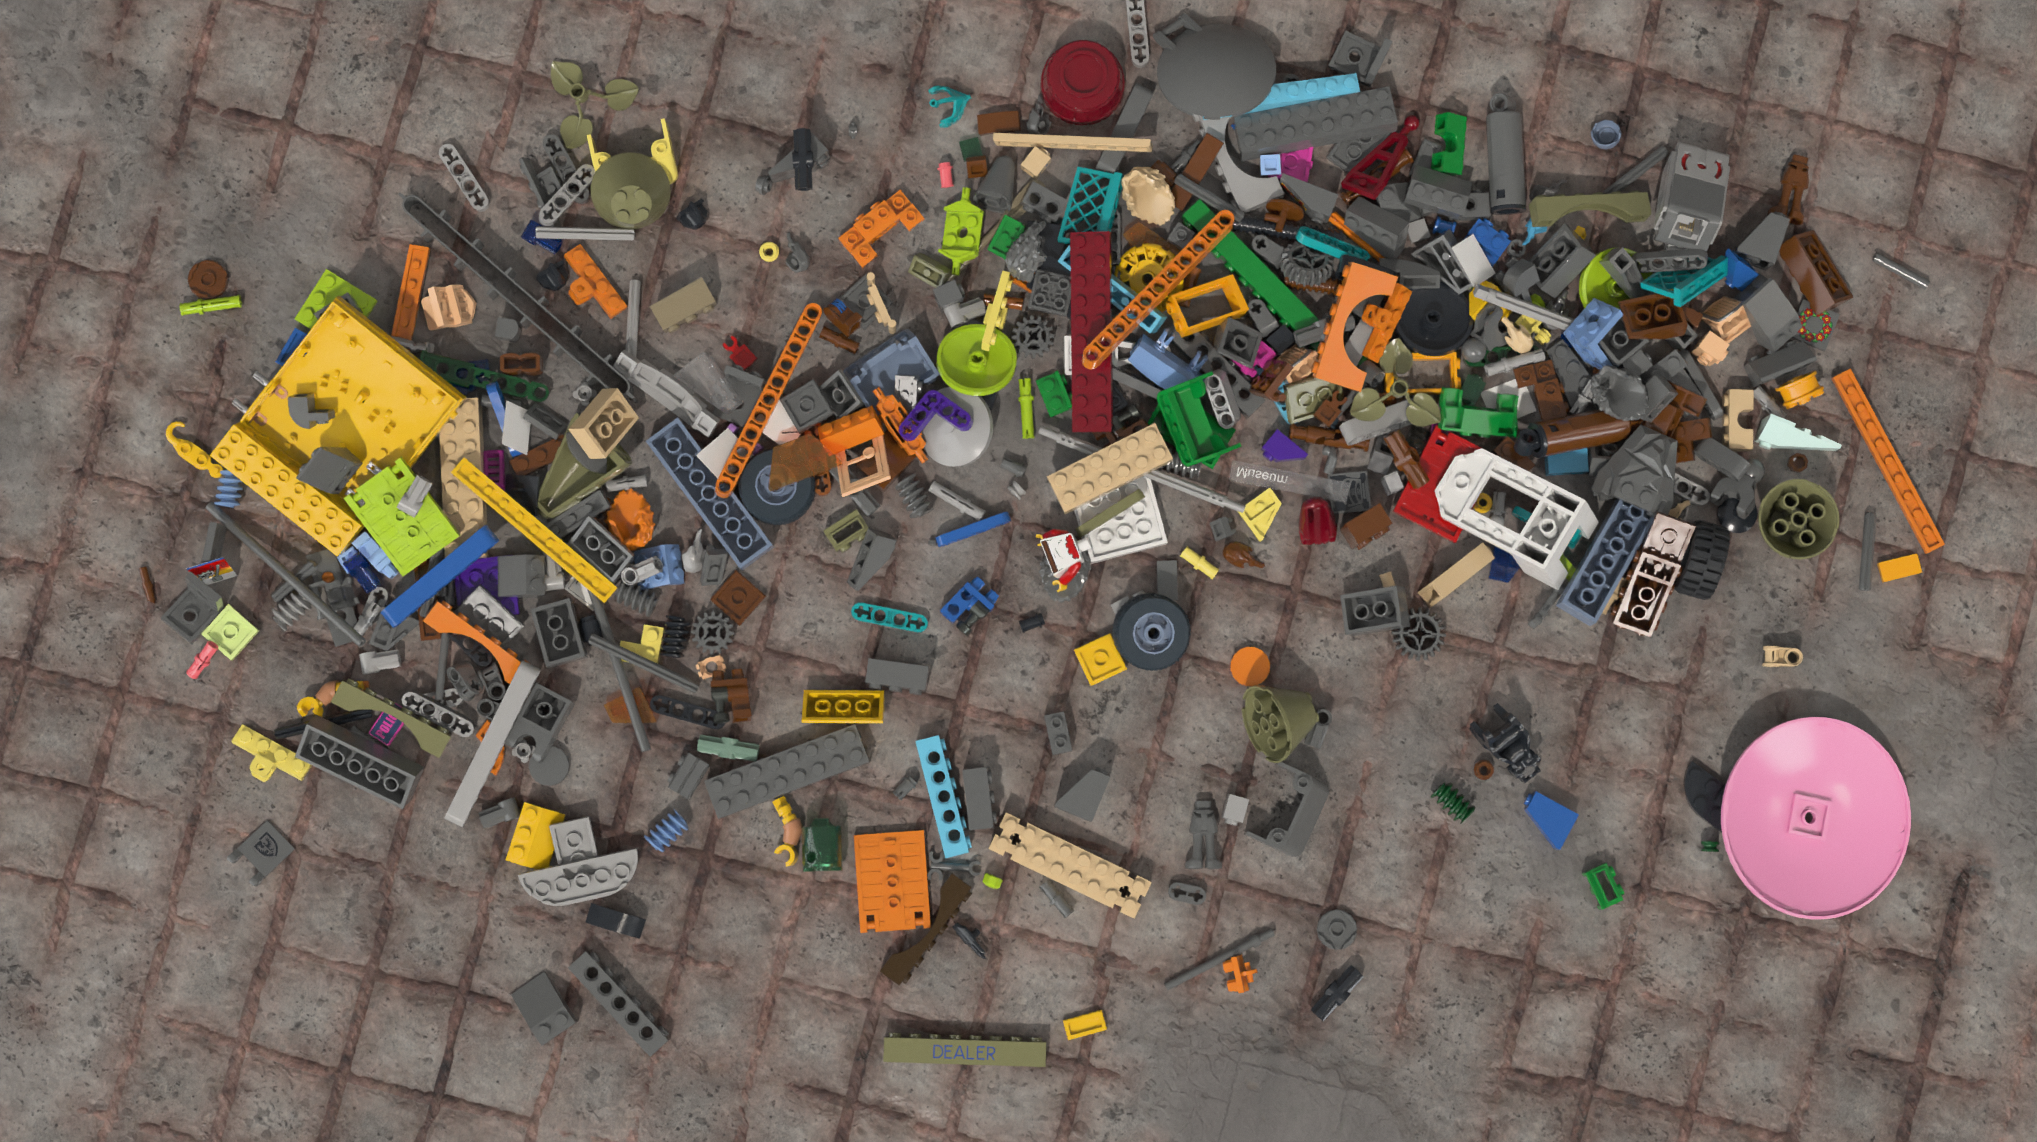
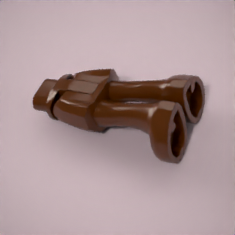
M1793 155L1792 161L1788 163L1780 180L1783 186L1780 201L1776 206L1769 208L1767 216L1770 213L1780 212L1790 219V224H1803L1804 215L1801 212V200L1803 191L1808 189L1809 186L1807 157ZM1794 190L1792 206L1787 215L1790 194Z

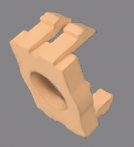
M723 656L709 657L697 662L696 668L700 670L698 672L699 677H702L703 680L712 677L713 673H709L706 670L707 663L711 661L717 664V670H722L725 673L726 666L723 664Z

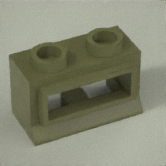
M856 509L823 530L836 552L841 551L843 553L852 547L851 543L858 540V542L864 540L869 527ZM858 520L863 528L837 544L833 535Z

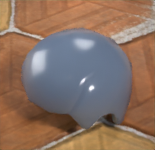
M1602 120L1595 123L1591 131L1593 144L1604 150L1615 147L1621 138L1619 125L1612 120Z

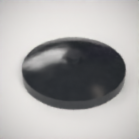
M1440 282V288L1409 289L1412 291V294L1395 327L1400 340L1414 352L1426 356H1444L1458 350L1468 339L1473 327V319L1469 315V301L1464 294H1458L1444 282Z

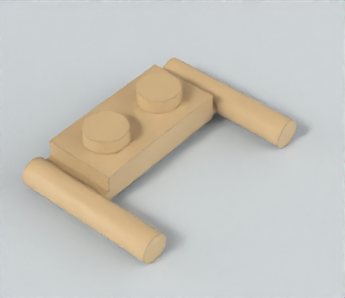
M870 272L867 274V285L869 286V294L866 295L870 305L874 304L877 312H874L878 323L882 322L884 327L888 326L889 333L894 334L896 332V321L891 320L875 285V275Z

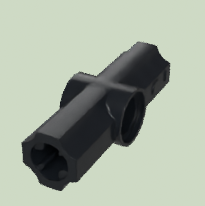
M799 128L793 130L794 151H792L793 169H795V190L809 191L813 190L812 168H814L813 151H811V130Z
M1350 965L1337 980H1334L1326 988L1324 995L1310 1010L1324 1021L1337 1006L1339 1007L1349 997L1352 989L1364 976Z

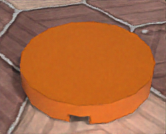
M1245 647L1233 655L1230 671L1233 678L1241 685H1259L1267 678L1270 672V662L1262 650L1256 647Z

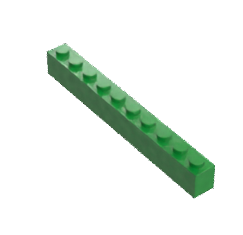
M1199 199L1182 215V224L1198 234L1216 215ZM1232 231L1211 251V254L1216 259L1221 258L1225 262L1224 267L1230 273L1234 272L1239 277L1238 281L1244 287L1248 286L1253 291L1251 294L1256 299L1262 300L1266 304L1270 314H1276L1280 318L1279 322L1281 325H1285L1294 332L1319 321ZM1213 233L1207 234L1211 238L1216 237ZM1320 342L1307 345V347L1317 352Z

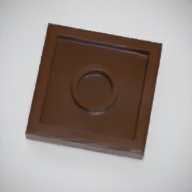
M736 570L710 600L741 626L767 596Z

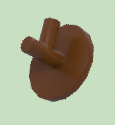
M1282 199L1267 201L1266 209L1269 213L1266 212L1265 220L1277 223L1275 231L1282 232L1286 220L1299 221L1303 219L1304 211L1295 203Z

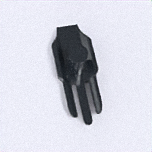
M958 922L953 925L952 928L962 941L971 947L979 957L986 959L984 956L986 954L985 951L976 942V937L980 935V931L974 928L970 932Z

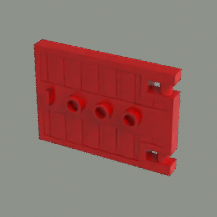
M1436 425L1420 455V464L1430 479L1429 482L1418 489H1413L1408 480L1392 512L1456 543L1462 528L1441 517L1435 489L1456 456L1474 453L1475 450L1481 449V447L1451 432L1447 435L1441 432V429ZM1437 439L1444 442L1442 446L1435 443Z

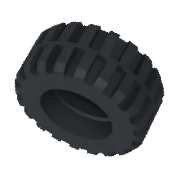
M1696 520L1693 523L1696 525V528L1681 561V566L1683 567L1680 576L1676 577L1674 581V589L1680 594L1706 600L1710 599L1714 594L1721 579L1728 556L1730 531L1721 525Z

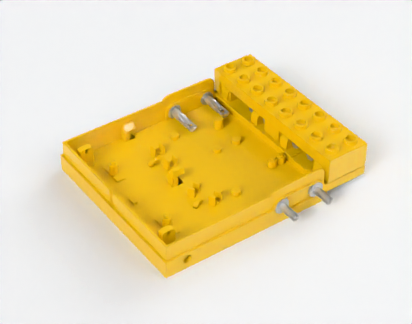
M338 296L271 381L267 380L257 371L253 374V377L264 385L265 388L249 408L238 399L232 401V404L242 411L244 415L240 422L233 424L210 456L333 554L339 556L347 550L365 527L344 500V497L350 493L352 495L357 493L356 489L387 466L393 467L396 465L395 461L401 456L409 467L412 468L449 419H454L458 415L456 410L467 397L341 296ZM293 394H314L315 409H335V417L329 420V423L317 424L311 429L302 428L290 416L288 397ZM318 447L347 448L363 463L339 494H330L296 479L300 473L299 469L309 462L312 458L311 454ZM400 471L397 473V476L402 478L404 474ZM363 499L358 501L361 506L366 504Z

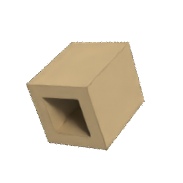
M1035 146L1022 162L1021 169L1033 179H1038L1051 163L1049 152L1042 147L1039 149Z

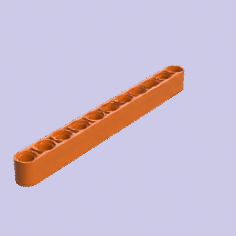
M1221 210L1084 349L1082 364L1085 368H1097L1218 245L1233 227L1234 215L1231 211ZM1220 220H1226L1229 223L1223 224L1220 222ZM1213 233L1216 237L1211 238L1207 234ZM1198 246L1201 247L1203 250L1197 251L1194 249V247ZM1181 260H1187L1189 264L1185 265L1181 263ZM1173 273L1176 277L1170 278L1167 274ZM1161 287L1163 291L1158 292L1154 288ZM1147 300L1150 304L1143 305L1141 301ZM1134 314L1137 318L1130 319L1127 315ZM1119 327L1123 332H1116L1114 328ZM1107 341L1110 345L1103 346L1100 342ZM1094 355L1096 359L1090 360L1087 356Z
M808 304L800 316L717 479L715 492L719 497L727 498L733 493L748 460L820 321L822 309L818 304ZM813 310L818 316L811 318L807 312ZM804 327L808 329L809 333L802 335L799 333V329ZM798 345L800 347V351L793 352L791 351L790 346ZM783 362H789L792 367L790 369H784L782 368L781 364ZM780 379L783 385L780 387L774 386L772 381ZM766 396H770L774 399V402L766 404L763 399ZM756 414H763L765 420L757 421L754 416ZM753 431L756 433V437L749 439L746 436V432ZM743 448L748 454L746 456H739L737 450ZM736 466L739 471L736 474H731L728 468ZM726 483L730 489L725 492L721 491L719 485Z

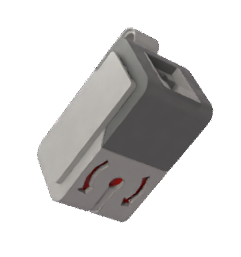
M1680 141L1677 143L1662 172L1653 228L1655 230L1654 240L1665 243L1664 251L1702 249L1707 252L1709 245L1713 244L1723 222L1730 166H1728L1729 154L1711 149H1703L1702 147ZM1678 257L1673 259L1677 263L1684 262L1683 259Z

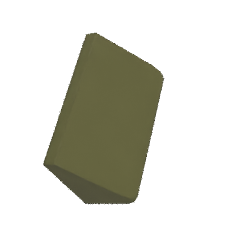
M918 253L914 255L908 273L937 288L946 284L952 270L927 255Z

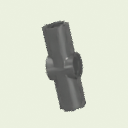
M1351 313L1346 320L1343 333L1356 328ZM1330 318L1319 320L1311 326L1294 331V338L1298 347L1301 348L1318 341L1323 342L1326 335L1323 334L1324 327L1327 322L1330 323Z
M836 464L829 472L840 484ZM848 468L850 482L859 480ZM866 488L856 494L848 495L867 517L881 507Z

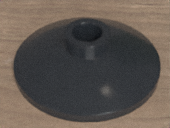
M1728 498L1718 507V520L1722 526L1732 533L1746 532L1754 526L1757 520L1758 512L1756 505L1746 519H1742L1736 514L1739 500Z

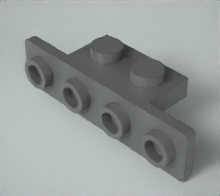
M522 157L519 159L521 163L520 169L527 176L529 188L535 193L538 199L537 205L542 209L563 184L555 167L551 166L537 174L531 160ZM559 197L555 200L557 206L563 207L566 205V200ZM553 208L548 214H545V220L551 219V215L555 211ZM558 219L553 225L548 226V227H562V226H561L560 221H559V219Z

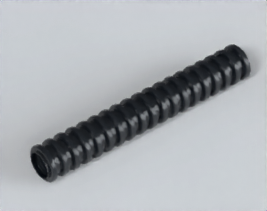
M1248 215V217L1244 216L1241 222L1234 220L1232 229L1233 231L1237 229L1239 232L1245 231L1246 233L1250 231L1252 234L1256 232L1258 235L1262 233L1264 236L1269 234L1270 237L1275 235L1276 238L1281 236L1282 239L1288 237V240L1294 238L1297 241L1295 236L1302 226L1300 223L1295 225L1294 222L1288 224V221H1285L1283 231L1277 232L1275 231L1277 223L1263 220V217H1260V219H1257V216L1251 218ZM1312 225L1308 227L1343 241V230L1324 229V227L1320 229L1318 226L1314 228Z

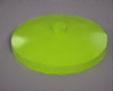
M1613 248L1597 253L1581 273L1579 295L1584 309L1593 298L1619 309V301L1630 299L1599 263ZM1624 248L1630 256L1637 253L1633 250ZM1653 272L1640 274L1645 280L1653 275Z
M964 325L954 329L944 337L937 352V368L940 376L948 386L962 394L984 396L1001 390L1011 381L1016 370V350L1011 340L1000 330L995 329V334H997L996 343L994 346L991 345L989 351L981 349L987 325Z

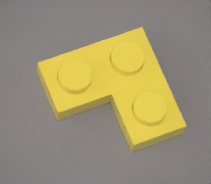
M644 624L641 644L621 641L620 646L658 664L661 651L660 646L662 645L661 639L663 638V630L665 628Z

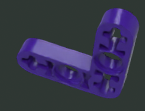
M931 390L923 396L901 423L899 434L906 441L914 440L935 414L960 431L969 430L973 425V419L968 412L936 390ZM931 398H933V399L936 398V399H937V402H936V403H935V402H931L930 399H931ZM946 407H953V412L950 415L943 413ZM919 412H926L924 419H916V415ZM957 415L963 420L966 419L967 422L965 424L960 423V421L956 418ZM906 429H909V430L911 429L912 432H911V433H908V432L906 433L905 430H906Z

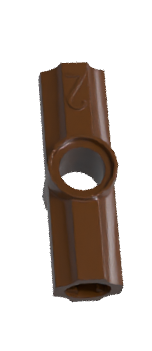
M1396 429L1386 435L1383 439L1394 455V464L1399 471L1404 472L1413 489H1418L1428 483L1430 479L1420 464L1418 452L1415 448L1409 446L1400 429Z

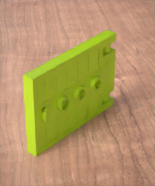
M401 456L395 461L396 465L393 467L387 466L356 489L357 493L354 495L350 493L344 497V500L400 574L405 576L461 534L429 492L423 499V505L415 518L397 508L405 492H408L416 478L415 473ZM400 471L404 474L402 478L397 476V473ZM361 499H363L366 503L363 506H361L358 503V501Z

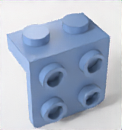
M664 544L634 552L635 564L653 556H657L663 564V572L638 583V586H641V590L665 585L685 584L679 544Z

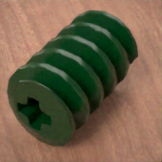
M1444 782L1432 793L1431 798L1438 796L1436 803L1444 802L1442 809L1450 808L1447 815L1455 814L1453 821L1455 822L1460 819L1461 824L1474 812L1476 807L1474 805L1468 807L1470 801L1467 799L1462 802L1463 794L1456 796L1459 789L1451 790L1453 783L1445 784Z

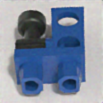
M976 577L970 583L967 582L940 610V613L952 624L958 620L965 610H968L971 614L965 622L959 621L956 625L966 636L972 632L970 627L975 622L985 618L992 611L999 597L992 589L983 596L979 591L985 583L979 577Z

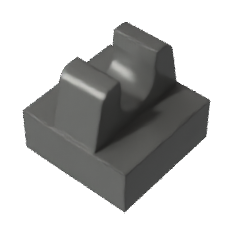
M1225 516L1210 522L1216 542L1230 537L1236 532V529L1231 530L1229 523L1233 521L1231 518Z

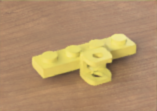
M1002 271L993 304H988L983 325L987 326L982 339V350L989 351L991 345H995L997 334H995L996 327H999V330L1004 329L1008 308H1006L1008 298H1005L1007 291H1011L1013 280H1010V272Z
M243 724L232 739L233 744L255 755L250 765V771L253 777L262 782L270 779L276 767L302 781L312 766L296 758V753Z

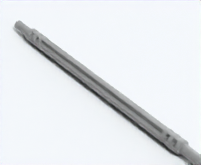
M1043 426L1039 430V434L1057 440L1056 443L1088 455L1103 449L1061 431L1058 433ZM1158 469L1144 475V477L1223 508L1226 506L1243 513L1246 507L1243 504L1227 499L1228 496Z

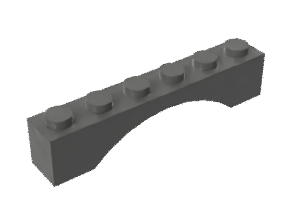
M1623 247L1613 248L1599 262L1630 299L1655 294L1652 291L1641 288V282L1644 279L1635 261ZM1688 325L1685 335L1665 340L1674 350H1682L1698 335Z

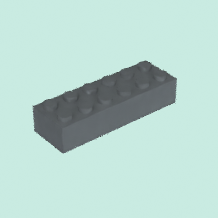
M318 715L314 716L307 723L295 755L296 758L401 809H404L412 800L424 769L423 766Z

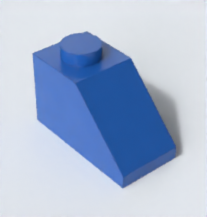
M1728 248L1725 253V257H1728V275L1725 276L1727 278L1725 282L1732 289L1736 287L1743 291L1759 274L1749 262Z

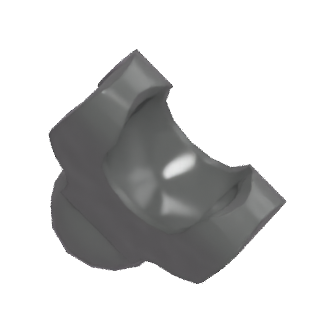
M1488 303L1478 313L1475 327L1470 333L1472 338L1466 340L1461 347L1462 356L1468 362L1476 363L1484 359L1486 350L1491 352L1494 347L1506 345L1505 336L1511 338L1506 325L1500 321L1503 316V310L1500 306Z
M1753 458L1747 460L1751 467L1739 482L1734 481L1730 477L1721 479L1710 497V502L1717 506H1720L1728 498L1738 499L1737 516L1742 519H1746L1754 509L1756 483L1761 481L1765 474L1764 465L1759 460Z

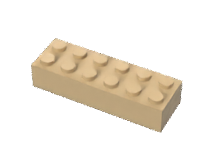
M1154 423L1047 476V479L1064 513L1067 514L1172 462L1173 457Z

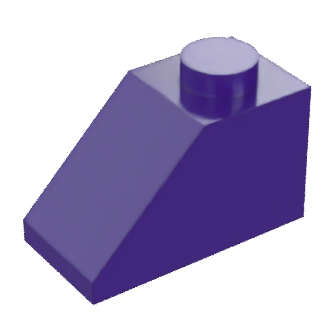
M1278 429L1261 449L1263 451L1262 455L1270 462L1272 460L1275 462L1304 460L1308 455Z

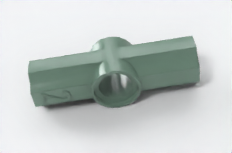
M700 735L697 745V751L700 753L754 762L758 759L760 745L706 735Z

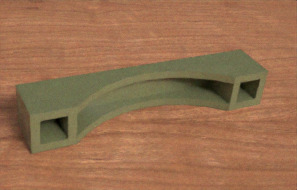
M1638 190L1629 193L1615 191L1610 194L1596 192L1591 195L1577 193L1573 196H1565V194H1558L1553 197L1538 195L1529 204L1532 227L1552 226L1563 216L1581 210L1606 212L1626 223L1645 222L1651 215L1648 192H1640Z
M350 678L347 681L342 680L331 700L333 704L347 711L371 709L394 716L412 731L421 749L440 758L451 738L448 729L440 725L438 727L431 725L430 720L422 716L418 718L412 715L413 711L404 706L401 709L396 707L393 700L384 697V699L377 697V692L367 687L365 690L358 687L359 683Z

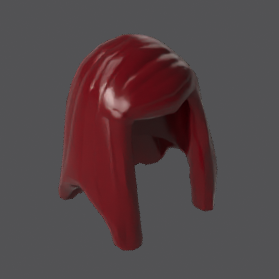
M1313 496L1306 499L1302 504L1299 515V535L1303 545H1321L1322 543L1327 544L1336 540L1337 523L1329 502L1322 497Z

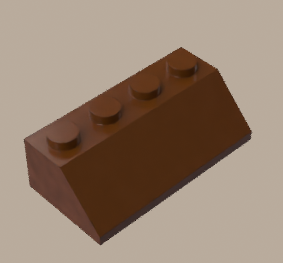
M1814 230L1795 235L1781 245L1779 250L1780 257L1786 262L1790 269V274L1798 282L1800 291L1806 296L1810 303V308L1816 315L1826 313L1853 298L1852 293Z

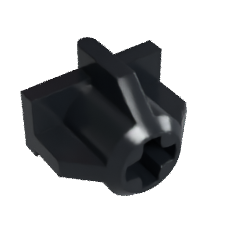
M702 198L695 203L691 201L687 208L678 213L676 219L680 221L683 227L698 230L706 223L708 211L702 205L704 202Z
M561 260L554 265L549 263L547 269L538 273L536 280L543 288L558 291L566 285L568 272L563 267L564 261Z

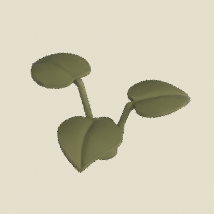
M553 61L551 65L553 87L561 95L570 94L576 101L575 104L579 112V118L571 115L561 123V137L568 149L582 146L588 141L587 135H592L593 124L589 119H583L580 105L588 100L589 95L608 99L610 108L616 111H623L632 105L639 92L638 86L633 82L615 79L606 84L605 91L607 95L587 90L581 84L583 72L576 64Z
M1399 338L1394 339L1386 346L1379 360L1381 370L1385 373L1393 372V376L1396 379L1390 387V392L1380 398L1376 390L1371 388L1362 389L1353 399L1350 414L1361 421H1375L1381 418L1386 411V407L1382 403L1383 400L1391 395L1396 398L1405 396L1407 402L1410 403L1406 408V416L1410 423L1419 427L1439 423L1441 421V414L1435 400L1428 394L1417 393L1412 401L1409 397L1407 382L1398 377L1397 373L1404 374L1410 370L1413 358Z

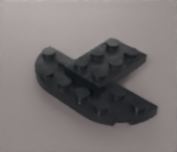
M1690 761L1683 780L1685 798L1691 809L1700 818L1722 833L1721 807L1726 784L1724 785L1693 761Z

